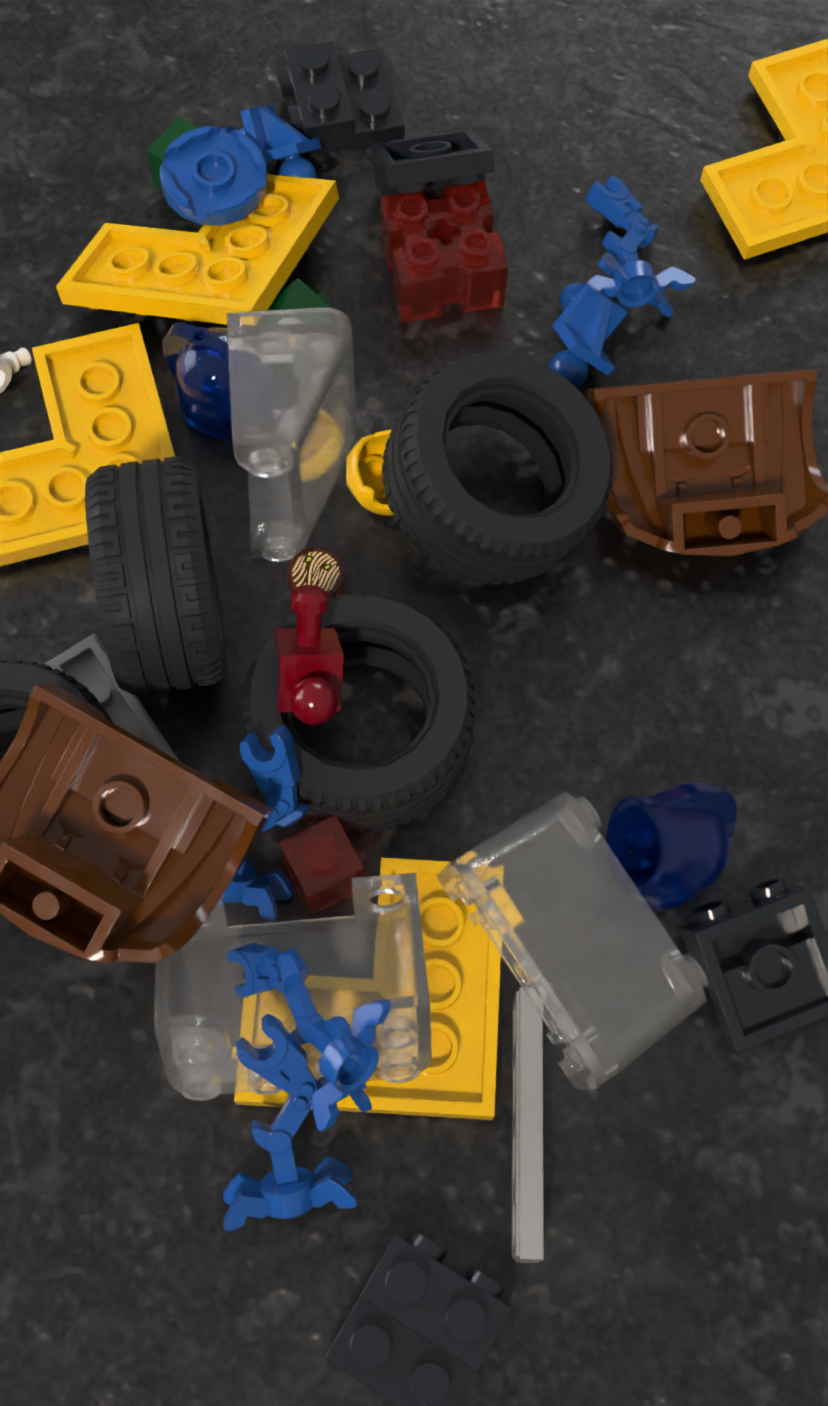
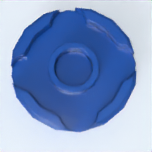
M204 126L187 131L170 143L164 153L165 159L162 167L160 165L161 188L168 205L182 218L200 225L223 226L242 220L258 208L266 193L267 169L261 150L245 134L233 130V135L227 132H220L219 127Z

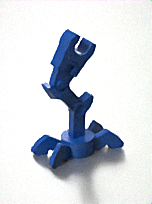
M610 176L605 186L599 181L594 182L585 197L587 203L616 227L621 226L627 233L621 238L609 231L602 241L609 253H605L598 264L605 273L610 276L613 274V279L595 275L587 283L607 297H617L623 306L636 308L648 303L651 306H657L662 314L670 318L674 310L661 292L670 286L675 290L689 289L696 279L687 272L675 267H670L656 275L650 263L640 261L636 252L637 249L645 248L653 242L657 236L659 225H649V220L640 212L643 206L616 176Z
M285 725L278 727L270 735L275 753L267 752L261 747L256 732L249 733L240 742L242 759L251 771L261 793H264L268 801L266 805L273 809L260 834L277 824L283 827L293 825L305 816L309 805L303 803L298 804L296 783L301 778L294 749V740L291 732ZM249 852L234 879L219 900L228 903L242 902L246 906H258L259 915L272 923L278 917L275 900H290L294 894V889L280 870L256 875L255 867L248 862Z
M250 943L230 950L226 954L228 962L236 961L240 963L246 976L245 983L235 986L236 994L241 997H249L260 992L278 988L279 992L284 994L296 1022V1029L290 1034L300 1045L310 1042L322 1053L319 1061V1071L329 1082L312 1094L313 1114L318 1131L327 1130L334 1125L339 1115L336 1103L346 1098L348 1094L362 1112L372 1109L370 1099L364 1090L367 1088L366 1082L374 1073L379 1061L378 1052L372 1045L376 1039V1026L384 1023L390 1011L391 1005L389 1000L372 1001L354 1009L351 1031L350 1025L344 1017L335 1016L324 1021L323 1017L316 1011L305 985L309 968L296 949L293 948L279 953L276 946Z
M266 1014L261 1021L262 1031L273 1040L272 1044L267 1048L259 1049L253 1047L249 1041L241 1037L236 1042L237 1056L247 1069L253 1070L277 1088L286 1091L289 1097L273 1124L268 1125L258 1120L252 1121L254 1140L260 1147L270 1152L274 1171L267 1174L261 1182L242 1172L230 1180L223 1191L224 1202L230 1205L223 1221V1228L227 1232L244 1226L247 1216L260 1219L266 1216L278 1219L294 1218L310 1211L312 1207L321 1208L331 1200L338 1208L351 1209L357 1205L355 1194L345 1185L352 1179V1169L341 1160L327 1156L311 1173L305 1168L296 1167L292 1138L309 1111L313 1110L312 1094L329 1081L325 1077L316 1079L308 1065L307 1052L284 1027L283 1023L277 1017Z

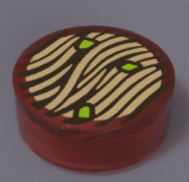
M313 547L302 550L292 558L288 565L287 578L291 593L302 585H316L334 599L337 598V595H341L344 589L345 576L343 564L339 557L328 549Z

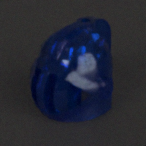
M175 323L170 327L163 338L164 357L176 378L181 414L190 426L201 433L216 437L237 436L259 426L272 414L277 403L276 397L279 393L277 380L272 371L270 361L255 346L251 339L239 330L222 326L203 328L187 323Z
M688 783L653 796L622 798L612 812L605 839V861L610 879L627 900L649 910L663 911L678 907L682 903L687 904L699 895L700 890L716 883L728 863L729 838L734 833L737 815L735 799L721 787L710 783ZM630 849L634 852V854H629Z

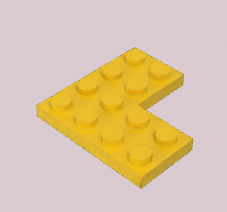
M828 39L753 61L748 77L786 141L710 164L703 168L700 181L744 260L828 233Z
M267 174L266 193L257 209L242 220L223 226L203 225L198 233L105 223L57 284L56 288L61 302L65 305L88 307L90 309H104L135 313L137 315H152L183 319L185 321L232 325L239 328H256L339 200L336 180Z
M139 323L32 348L54 440L0 452V566L89 544L85 510V483L87 477L100 466L116 464L120 467L121 463L137 461L139 464H142L143 460L159 458L160 461H164V458L175 457Z
M381 857L373 980L308 976L305 980V985L315 1009L323 1017L324 1021L335 1016L344 1017L349 1023L351 1031L354 1009L377 1000L386 999L390 1002V1011L384 1023L376 1026V1039L372 1046L378 1052L379 1061L374 1073L366 1082L367 1088L364 1092L369 1097L372 1109L366 1111V1113L481 1120L494 1119L504 865ZM278 988L244 997L240 1038L243 1037L255 1048H267L273 1042L262 1031L261 1019L266 1014L277 1017L289 1033L296 1029V1022L284 994L279 992ZM310 1042L301 1045L307 1052L308 1065L316 1079L324 1077L319 1071V1061L322 1053ZM238 1058L234 1095L236 1105L283 1107L289 1094L277 1088L253 1070L247 1069ZM349 1094L346 1098L336 1103L339 1111L362 1112Z

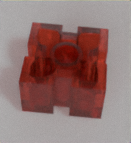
M484 180L468 185L443 187L442 198L427 201L424 199L422 191L380 197V239L388 271H393V292L401 323L440 317L443 314L444 304L456 302L461 303L463 313L504 306L508 264L499 232L492 233L494 214Z

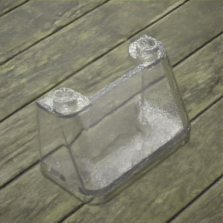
M333 308L227 313L232 439L235 459L238 465L248 470L252 558H265L274 562L287 561L294 558L296 553L306 547L346 464L347 455L357 440L352 323L345 313Z
M563 792L450 862L436 877L452 902L461 898L467 906L474 903L477 907L476 910L468 915L474 925L481 924L550 1030L546 1035L552 1045L566 1044L567 1048L562 1050L565 1057L558 1061V1064L575 1089H597L620 1073L706 1002L703 988L708 986V979L703 969L689 954L682 956L598 831L601 827V821L590 802L583 796L575 799L567 792Z

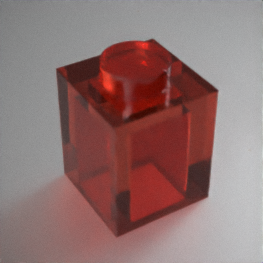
M336 815L279 842L284 865L310 916L365 889L364 868Z

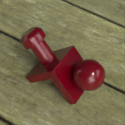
M302 585L291 593V609L297 613L296 628L274 629L273 640L279 661L277 707L278 712H293L303 723L319 725L328 721L335 711H341L344 654L336 629L321 628L322 614L329 609V594L319 586Z

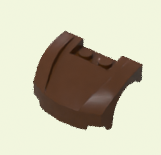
M795 369L739 376L587 388L588 402L595 410L609 442L613 474L611 475V494L607 500L606 507L619 531L661 550L682 555L735 556L786 543L797 538L799 532L822 519L828 511V484L822 477L816 460L812 433L813 399L817 383V369Z
M54 683L35 685L29 696L27 710L16 737L0 762V913L29 936L83 959L106 964L116 961L156 963L180 950L200 929L245 861L273 809L220 778L209 779L106 720V713Z

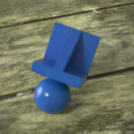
M274 104L240 111L244 125L243 129L235 130L231 126L219 129L220 132H227L232 135L233 130L245 134L260 148L265 162L285 157V161L279 168L278 175L316 179L314 166L306 158L300 157V154L321 149L319 138L309 140L279 118L275 113Z
M587 282L585 285L582 283H571L562 290L559 296V303L564 311L552 325L568 349L556 353L550 360L548 368L558 372L572 385L579 388L588 376V363L606 375H609L615 368L602 350L605 340L628 312L624 307Z

